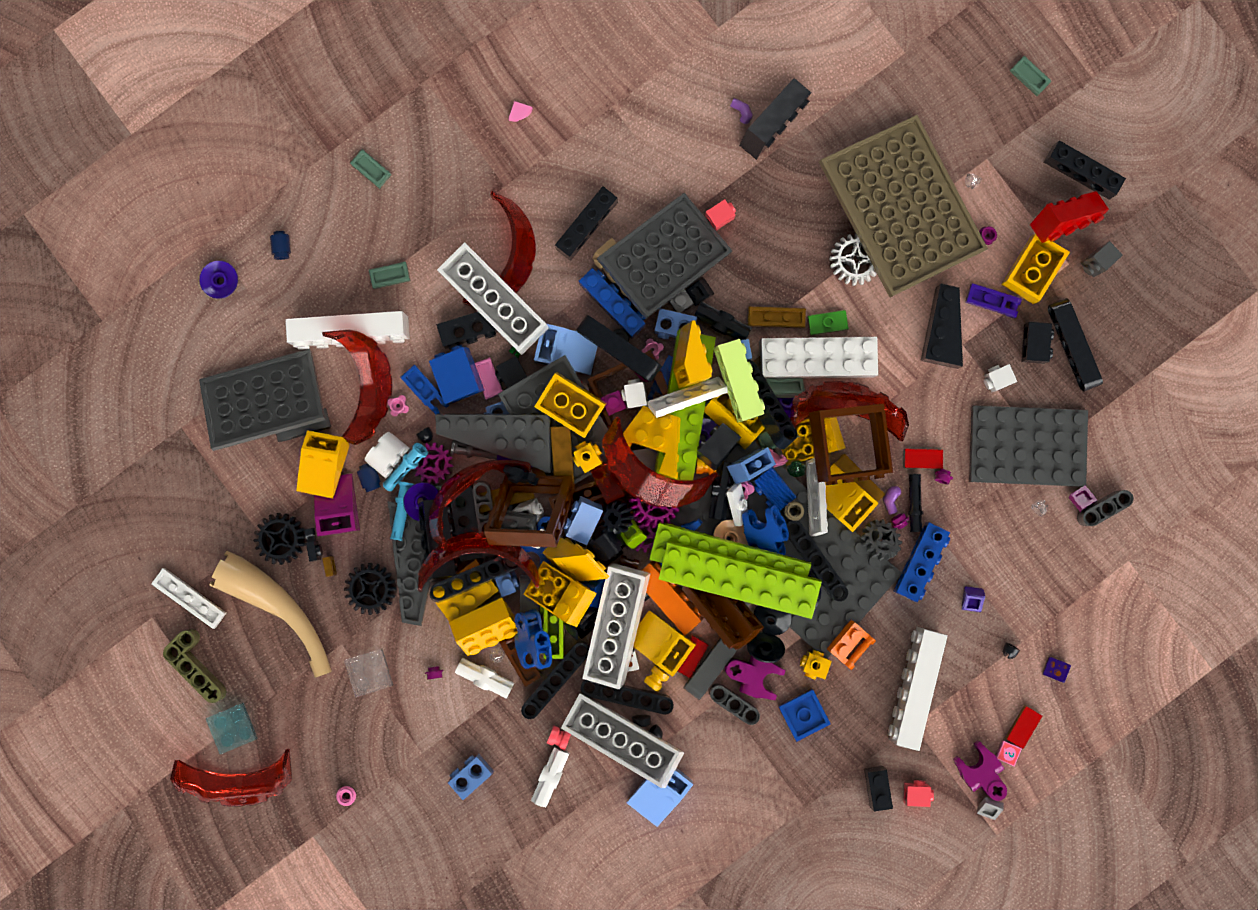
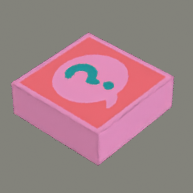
M1002 740L996 757L1000 761L1015 766L1022 748Z

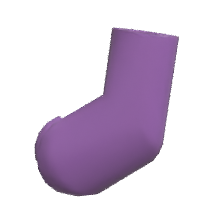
M734 98L730 107L740 111L742 115L740 121L748 124L753 116L749 105Z
M898 486L890 487L883 497L889 515L898 512L894 503L901 494V489Z

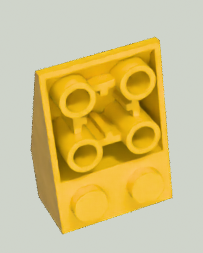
M692 320L680 330L673 369L679 389L701 383L712 377V367L706 359V347L700 339L701 330L699 325H696L695 320Z
M837 418L824 419L828 453L845 449ZM809 419L793 424L799 437L786 449H781L782 454L788 460L786 466L815 458Z
M307 430L301 448L296 491L334 498L350 446L343 437Z
M834 463L830 467L831 475L844 473ZM837 480L838 484L826 486V509L853 532L879 503L855 481L842 483V480Z
M560 537L557 548L547 547L543 551L544 556L558 570L578 582L608 579L609 577L604 571L606 569L605 566L593 559L595 556L588 549L584 550L577 543L574 545L568 538L563 539Z
M543 561L523 595L565 623L577 627L597 593Z
M649 610L638 625L633 647L673 677L696 644Z

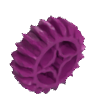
M649 476L645 477V482L640 479L638 481L639 485L635 484L633 486L635 491L629 493L633 498L628 499V503L633 504L629 507L635 510L633 516L640 517L637 521L638 523L644 520V526L647 527L651 522V527L655 528L659 522L669 524L670 519L676 518L674 513L679 512L676 506L680 504V501L675 500V498L679 497V493H673L676 490L675 486L670 488L668 484L653 482V477L651 480ZM648 487H654L660 490L656 494H653L650 491L647 492L644 489ZM664 495H666L668 500V508L666 507L667 505L663 501ZM641 496L646 504L644 510L640 503ZM658 496V498L656 499V505L651 507L653 502L652 499ZM652 510H656L664 515L654 517L649 515Z

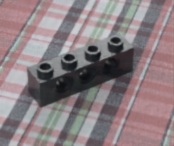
M1060 140L1052 146L1043 162L1087 188L1097 191L1098 194L1108 200L1118 194L1126 180L1125 177Z
M602 186L555 244L556 250L571 261L617 205L618 197Z
M479 312L436 324L442 345L445 349L449 348V350L465 342L467 344L476 343L478 338L485 337V339L495 337L496 333H498ZM482 323V330L475 332L473 330L474 324ZM459 328H463L465 331L462 337L455 336V331Z
M472 480L452 483L448 485V489H445L446 499L450 500L451 503L449 518L454 521L452 536L457 540L455 555L459 557L460 561L483 558L472 493ZM458 497L465 498V507H459L456 504ZM461 516L468 517L469 525L462 526L459 518ZM464 535L471 536L472 544H464L462 537Z

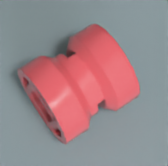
M554 725L547 744H556L559 749L565 751L571 734L566 731H560V728Z

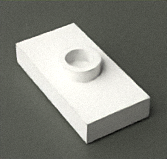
M734 483L726 493L734 525L742 526V514L747 510V501L744 497L741 483Z

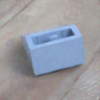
M547 324L549 329L538 339L534 362L548 365L566 355L575 372L591 375L598 346L577 331Z
M677 768L666 788H660L644 779L627 801V804L658 827L693 786V780Z

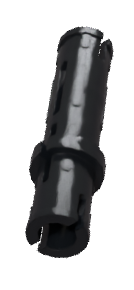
M909 474L910 511H908V515H910V532H922V515H924V511H922L921 474Z

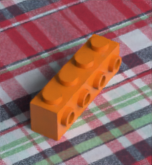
M651 561L641 570L651 573L646 593L684 636L704 619L695 605L688 600L686 594L677 586L678 584L659 580L661 571L659 562Z

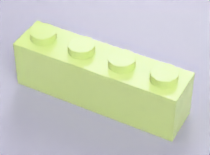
M740 339L713 348L724 383L727 385L728 395L737 422L763 415V410H765L764 402L762 399H759L757 393L759 391L758 384L753 380L751 374L753 372L750 362H747L745 356V345L741 343Z

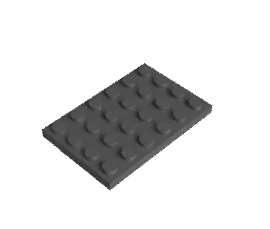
M683 193L601 254L597 260L645 319H647L731 254L732 250L688 196Z
M310 349L199 379L210 447L213 451L326 420L313 355Z
M566 355L498 394L509 414H545L534 406L556 372L585 389ZM601 415L598 416L585 438L571 430L573 456V452L577 450L575 446L586 441V443L592 442L593 445H598L602 453L599 456L603 461L602 464L584 473L581 466L577 467L573 461L574 484L617 460L608 456V452L616 441ZM550 417L551 427L564 426ZM584 453L586 458H590L588 453ZM552 455V472L549 473V472L544 471V473H545L546 476H554L553 455Z
M972 406L969 482L1085 486L1087 477L1088 410Z

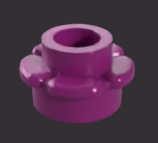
M988 226L980 229L979 233L986 245L996 241L997 232L993 227Z
M940 469L935 472L934 480L941 484L949 485L950 480H953V477L950 476L951 472L948 470Z
M905 513L896 515L891 519L892 527L904 528L908 525L909 516L906 517Z
M439 666L429 667L428 672H425L427 680L443 678L442 672L444 670H440Z

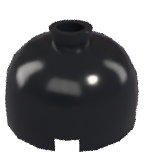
M589 606L577 627L564 622L569 634L576 640H578V637L581 639L586 637L594 629V621L596 620L599 608Z

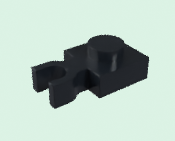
M506 464L503 472L508 477L507 479L512 483L518 484V482L526 484L527 482L537 486L539 482L536 474L524 472L521 468Z
M315 528L304 529L309 562L321 560L323 550L321 544L318 545V541H316Z

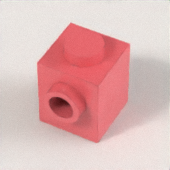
M724 199L707 210L705 217L717 231L734 220L736 210L731 202L727 203Z
M914 780V783H904L903 802L907 806L931 807V801L934 800V791L928 784H925V781Z

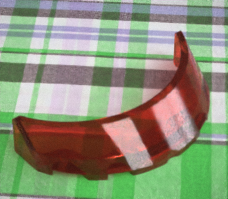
M491 191V198L498 201L504 209L512 233L510 256L499 277L517 293L525 285L533 269L532 264L536 256L534 232L527 216L515 202ZM463 298L462 302L464 303V305L473 307L465 298Z
M354 330L322 332L324 337L338 341L349 351L358 369L360 378L359 403L351 424L342 435L348 443L357 445L370 439L376 433L374 430L381 419L387 414L389 409L387 402L389 396L392 395L390 364L385 353L378 347V343L363 333Z
M824 381L823 385L814 386L812 384L806 387L805 391L801 392L798 396H795L792 401L790 420L794 427L804 419L809 418L810 412L884 404L887 430L898 441H904L909 428L907 412L902 407L898 408L889 401V396L882 392L877 394L870 391L868 386L854 382ZM869 414L855 415L870 420Z
M617 416L609 425L602 439V448H604L608 462L607 466L611 474L614 473L619 480V485L633 497H637L642 502L655 507L680 508L698 501L705 495L717 476V473L713 472L701 479L685 481L671 479L654 472L644 465L630 449L622 432L620 418Z
M489 460L473 464L456 473L441 487L432 503L429 525L433 540L445 551L448 549L443 535L444 524L442 515L444 507L484 473L492 469L504 473L503 469L506 464L521 468L524 472L532 473L530 463L519 460Z
M484 532L464 533L443 542L426 558L419 570L418 591L423 592V586L428 578L447 561L469 553H490L504 557L518 565L534 583V590L539 589L538 569L528 553L520 546L489 545Z
M285 749L282 757L271 766L259 771L243 774L209 772L190 766L180 760H175L170 780L178 792L182 794L187 792L196 796L199 801L208 804L210 801L220 802L222 806L242 807L265 803L268 801V798L281 795L283 789L291 783L290 749Z

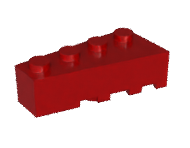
M1094 191L1083 194L1077 199L1076 197H1071L1066 202L1060 200L1056 205H1053V203L1047 204L1030 223V226L1041 243L1049 240L1053 242L1063 234L1068 236L1078 228L1082 230L1090 223H1099L1104 219L1103 215L1109 208L1098 192Z

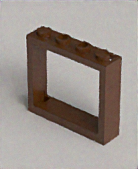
M652 350L645 352L646 355L656 361ZM621 363L589 378V383L587 384L589 392L601 399L604 396L597 382L628 367ZM660 369L654 378L664 396L667 395L668 385ZM604 407L602 412L605 418L603 420L617 442L621 433L613 415L609 416Z
M884 404L820 410L809 413L818 483L826 482V486L838 484L837 480H842V483L854 482V478H858V481L870 480V476L873 475L874 479L885 478L884 474L893 473ZM869 414L876 469L831 475L824 419Z
M505 475L502 484H500L499 493L494 499L493 509L489 512L488 522L484 525V536L488 544L557 548L575 493L572 476L536 475L539 478V482L535 486L527 482L526 484L518 482V484L512 483ZM514 492L558 494L546 531L500 529Z

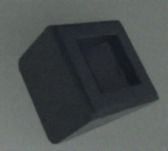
M704 278L698 280L685 290L695 306L714 295L713 290Z

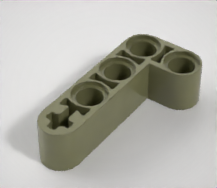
M194 629L182 631L164 648L163 657L207 702L215 703L222 700L227 693L225 686L190 652L200 640L198 631ZM186 634L191 635V643L185 640ZM173 647L178 651L177 657L172 655ZM186 661L191 663L190 671L185 668ZM199 675L204 676V678H205V683H204V684H201V683L199 682V680H198Z

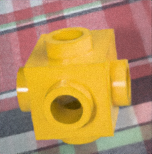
M583 441L575 446L577 450L573 452L574 456L572 458L577 467L581 466L584 473L602 464L603 461L599 456L602 453L597 444L593 445L592 442L586 443V441ZM584 453H588L590 458H586Z
M813 650V653L807 651V654L802 656L800 666H802L801 670L805 672V676L815 680L816 677L826 679L832 661L824 658V653Z

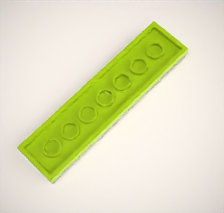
M681 329L677 330L667 394L681 390L678 388L673 371ZM701 334V342L705 345L707 351V362L712 365L716 337ZM706 400L682 410L668 413L681 418L680 442L678 443L679 462H677L678 478L675 479L659 473L665 453L658 451L653 482L688 489L692 488L698 454L697 447L700 441Z
M660 522L649 559L663 563L667 542L671 541L808 576L811 562Z
M671 541L667 542L659 580L810 619L813 617L822 583L820 579Z

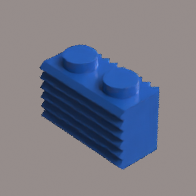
M773 467L753 481L755 491L759 496L762 494L767 499L765 503L768 507L776 505L780 511L796 498L795 494Z

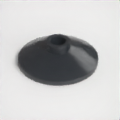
M759 605L754 610V615L764 626L761 631L768 635L783 634L791 625L792 615L790 613ZM768 618H773L774 622L769 621Z
M759 632L755 638L747 643V650L756 660L773 663L782 659L785 653V645L777 636Z

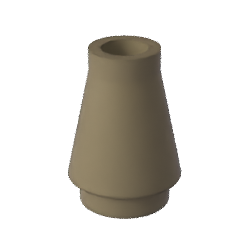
M792 501L786 505L785 515L788 519L797 521L803 517L804 508L799 502ZM790 509L794 510V515H792L791 512H789Z

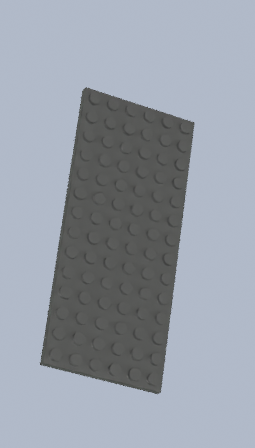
M704 413L703 418L712 420L706 413ZM700 435V441L706 439L704 435ZM754 441L746 449L738 444L724 461L734 463L749 453L762 448ZM782 466L775 467V471L795 494L796 498L793 501L802 504L804 515L797 521L809 533L807 488ZM649 472V477L652 480L654 472ZM708 473L696 474L699 489L679 493V497L675 498V500L680 501V504L676 506L679 512L674 513L676 518L670 519V521L675 526L680 527L683 524L700 518L702 524L694 531L713 536L717 525L724 521L709 518L712 502L711 493L716 475H709ZM761 473V474L757 475L756 477L752 478L751 480H749V481L752 483V485L755 486V484L753 483V481L756 480V479H757L759 476H761L763 473ZM638 474L629 475L625 481L633 488L635 484L639 485L638 481L640 479L645 482V477L638 478ZM675 486L676 490L673 491L674 494L678 493L677 486ZM648 487L644 490L656 494L660 489ZM754 491L746 500L747 510L752 509L761 522L767 523L765 509L768 508L765 503L767 499L763 494L759 496ZM664 495L663 501L667 505L666 507L668 508V500L666 495ZM657 496L656 498L652 499V500H653V502H652V505H653V506L656 505V501H657L656 499L658 498V496ZM728 503L726 520H733ZM784 507L779 512L781 513L785 522L790 521V519H788L785 515ZM790 509L789 512H791V514L794 515V510ZM826 509L828 532L819 536H811V538L847 587L848 597L842 602L835 601L830 598L821 585V599L814 609L812 619L791 614L792 622L790 628L814 650L824 653V658L828 659L832 653L827 648L849 621L853 620L858 624L901 576L902 572L888 560L885 561L884 558L881 561L878 560V556L872 558V552L866 553L867 546H862L865 540L861 539L860 535L855 531L852 532ZM795 523L790 524L789 532L796 534L798 526ZM789 538L787 541H783L786 548L785 556L803 560ZM803 539L800 542V548L802 550L808 549L809 541ZM814 555L811 559L812 565L817 566L820 564V557ZM810 569L808 575L813 578H816ZM829 571L823 573L822 578L825 582L831 580L832 575ZM837 587L834 590V596L836 598L842 596V588Z

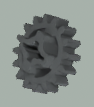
M875 519L862 529L864 534L860 538L865 540L862 546H867L866 553L872 552V558L878 556L879 561L883 558L887 561L896 556L897 552L901 550L899 545L902 544V541L898 540L901 534H896L897 528L892 529L891 522L885 524L884 519L881 521Z

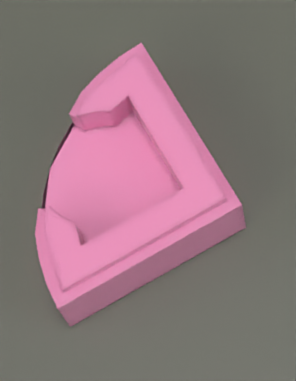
M514 101L509 121L517 122L528 117L533 108Z
M769 449L776 463L773 468L785 465L788 462L784 455H778L773 452V449Z

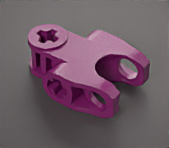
M752 656L748 663L735 658L730 659L724 668L726 674L731 679L741 682L740 692L755 698L776 700L777 695L764 688L763 679L771 673L784 676L786 671L773 663L758 661ZM737 664L739 671H735L733 674L730 668L731 666L735 667Z
M980 741L974 743L979 753V761L976 765L967 766L960 757L956 756L953 758L960 776L973 792L981 787L985 794L995 801H1001L1006 797L1007 787L998 776L1005 768L998 758ZM994 786L997 787V793H994Z

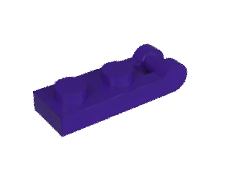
M972 283L970 284L965 303L1001 313L1011 318H1017L1018 305H1021L1022 299ZM1006 302L1011 303L1010 308L1005 307Z

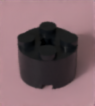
M608 527L601 532L602 535L599 538L595 539L594 537L590 539L586 545V549L594 554L595 557L593 559L601 564L605 563L606 566L624 553L622 551L624 547L626 549L629 548L621 535L608 532Z

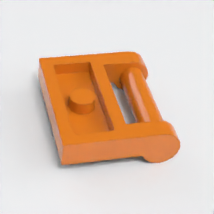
M850 620L827 650L852 670L855 667L856 661L876 640L857 623ZM862 638H864L865 640L860 644V646L855 650V652L850 656V658L847 659L846 657L849 655V653L854 649V647L859 643V641Z

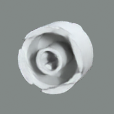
M390 432L385 433L378 440L379 443L375 447L373 446L365 457V461L385 478L391 474L393 468L396 469L401 464V458L411 450Z

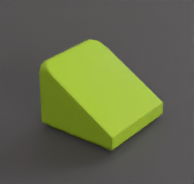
M632 519L633 525L629 527L627 532H621L620 535L626 545L634 549L646 540L647 536Z

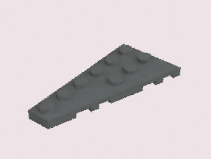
M438 413L435 415L436 434L549 473L552 472L550 416L547 414Z
M388 501L390 526L392 529L397 503ZM407 514L403 540L392 539L401 619L403 623L422 626L431 582L423 583V576H427L426 568L422 567L425 550L421 547V536L424 534V531L420 530L419 521L412 519Z

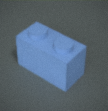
M766 447L749 453L728 465L727 468L734 483L737 484L751 480L776 465L769 448Z
M580 496L579 500L573 503L571 508L573 513L570 519H566L563 529L566 537L587 545L603 513V508L601 504Z

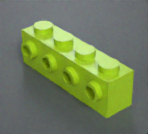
M540 606V615H544V623H541L542 629L549 635L552 659H563L564 621Z

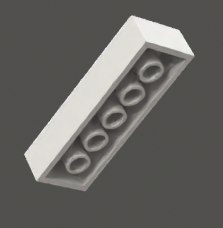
M465 242L437 269L521 355L549 329L548 325Z
M403 311L286 319L287 343L293 345V347H298V350L310 349L309 346H317V348H329L328 345L347 347V343H355V346L367 345L366 342H374L377 345L386 344V341L404 343L405 339H410L409 320Z
M877 337L762 338L759 341L760 371L765 378H874L878 376Z
M613 563L608 566L607 574L609 577L605 579L582 679L620 689L626 681L651 573Z
M917 627L916 631L913 630L911 642L913 644L912 648L907 652V668H904L902 672V679L904 681L902 687H899L897 692L899 701L898 705L894 706L893 725L890 724L888 729L889 739L898 746L920 751L947 640V635L920 627Z
M584 694L578 695L561 729L660 788H666L684 755L683 751Z

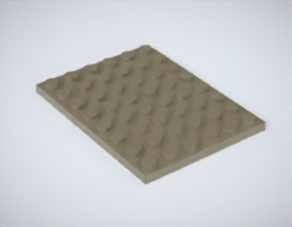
M918 115L819 161L890 298L988 249Z

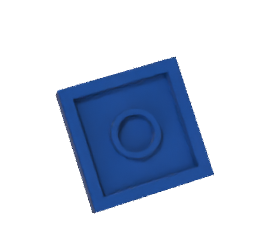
M813 689L778 706L796 742L831 724Z

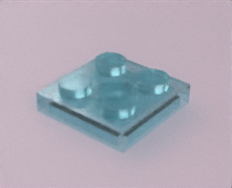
M244 703L206 718L219 754L258 739Z

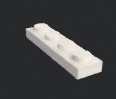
M716 377L648 401V407L656 418L665 416L668 413L682 410L688 406L728 393L727 385L720 377Z
M815 458L806 461L809 535L819 536L828 532L825 482L818 483Z
M162 568L152 582L153 586L213 629L218 626L227 613L166 568Z

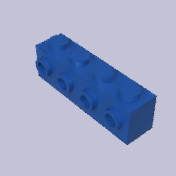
M592 268L579 280V285L633 339L646 326L644 322L645 317L639 311L635 312L631 308L632 304L626 297L622 299L617 294L619 290L612 283L609 285L604 280L606 277L600 270L595 271Z
M925 522L893 592L914 602L922 600L926 592L924 587L933 578L934 572L932 570L941 561L942 555L940 553L943 547L946 548L949 544L950 537L948 536L950 532L930 522Z

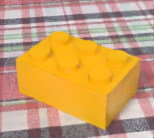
M1033 234L1001 285L1030 303L1035 304L1042 299L1070 252L1050 240L1041 243L1037 235Z
M556 372L534 407L585 438L607 403Z
M728 393L714 397L704 409V413L719 426L724 423L741 436L739 445L744 449L765 429L758 417L738 423Z
M476 559L463 570H461L459 573H462L473 567L481 565L482 563L479 559ZM478 573L470 574L471 581H480L481 578ZM458 580L451 583L455 590L462 588V583ZM492 580L453 598L435 603L450 622L475 610L499 592L495 580ZM437 588L433 591V595L441 598L444 596V591L441 588Z
M503 598L449 622L456 643L467 656L475 655L480 650L495 646L499 641L512 638L517 634L514 621L515 616Z

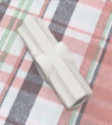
M465 658L461 659L455 671L457 675L472 681L477 687L487 691L490 690L506 699L514 685L512 681L497 675L494 670L483 665L479 666Z
M556 746L552 750L531 799L536 805L545 808L548 805L570 754L566 750H561Z

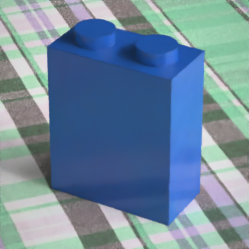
M462 345L451 348L452 352L436 354L434 359L429 361L444 404H453L485 391L468 347H462Z

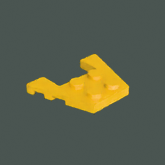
M643 406L608 452V456L625 462L632 443L665 453L659 473L677 479L681 418L671 414L656 418L649 407Z

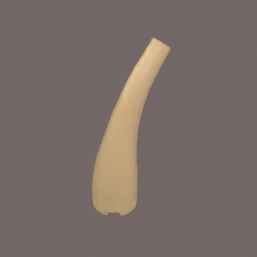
M226 551L224 555L227 556V559L219 561L212 575V578L216 580L215 582L211 581L209 585L283 619L304 643L311 657L309 663L314 676L319 677L331 672L325 650L314 627L294 599L258 567L244 558Z

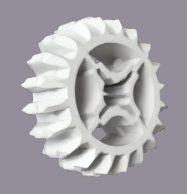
M851 234L847 236V240L842 237L840 239L841 244L836 242L834 245L836 249L831 250V253L835 256L829 258L830 261L835 262L830 267L837 268L833 274L837 275L840 273L841 275L838 278L840 281L845 277V284L852 280L853 286L857 284V280L860 285L864 284V279L867 282L871 281L870 276L875 277L877 273L874 271L875 269L869 257L861 253L860 247L863 248L857 234H855L854 239ZM853 246L851 254L841 256L843 249ZM854 256H856L857 260H860L857 262V265L855 263V260H852ZM841 262L849 265L852 273L848 272ZM870 263L869 269L866 272L858 274L860 265Z

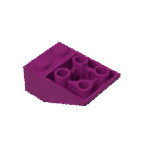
M352 474L340 475L333 499L314 495L317 536L360 531Z

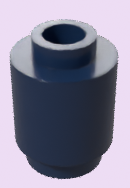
M285 231L273 232V235L270 236L271 254L274 255L275 260L289 259V254H291L289 235L285 234Z
M368 463L359 466L360 470L357 471V475L362 488H365L366 492L380 488L381 480L377 471Z

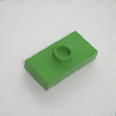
M846 310L807 317L810 335L849 329Z

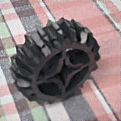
M276 513V518L273 514H270L269 520L263 518L264 525H257L261 531L254 532L255 535H259V538L253 540L254 542H259L255 549H262L259 556L266 554L265 561H269L272 558V564L279 562L280 565H283L285 561L291 563V557L297 559L298 555L296 552L303 553V550L299 547L306 546L305 542H301L302 539H306L305 535H301L305 528H298L301 525V521L294 523L296 517L292 516L289 519V514L287 513L283 517L281 513ZM277 523L286 524L278 532L270 529ZM291 530L294 534V543L289 538ZM282 535L281 538L284 542H279V538H277V536ZM267 536L271 539L270 548L267 545ZM281 546L290 548V550L283 555L275 553L276 550H279Z
M368 563V567L365 564H361V570L358 567L354 568L356 575L354 573L348 574L352 580H345V583L350 585V587L344 588V591L350 592V594L345 595V598H352L348 603L349 605L356 603L355 611L361 607V614H365L366 610H368V615H372L373 609L376 614H379L380 607L382 610L387 609L385 603L388 605L393 603L389 597H396L395 594L391 593V591L397 590V587H391V584L395 583L396 580H389V577L392 576L391 572L386 575L384 574L387 571L386 567L380 570V564H376L374 569L373 563ZM374 573L380 578L373 582L366 578L364 574ZM360 579L362 590L357 595L356 585ZM384 583L385 593L381 599L379 587ZM368 584H369V586L375 585L374 588L372 589L373 594H372V592L365 593V592L367 591V589L369 588V587H368ZM366 596H369L373 600H375L377 604H366L363 601H361V599Z

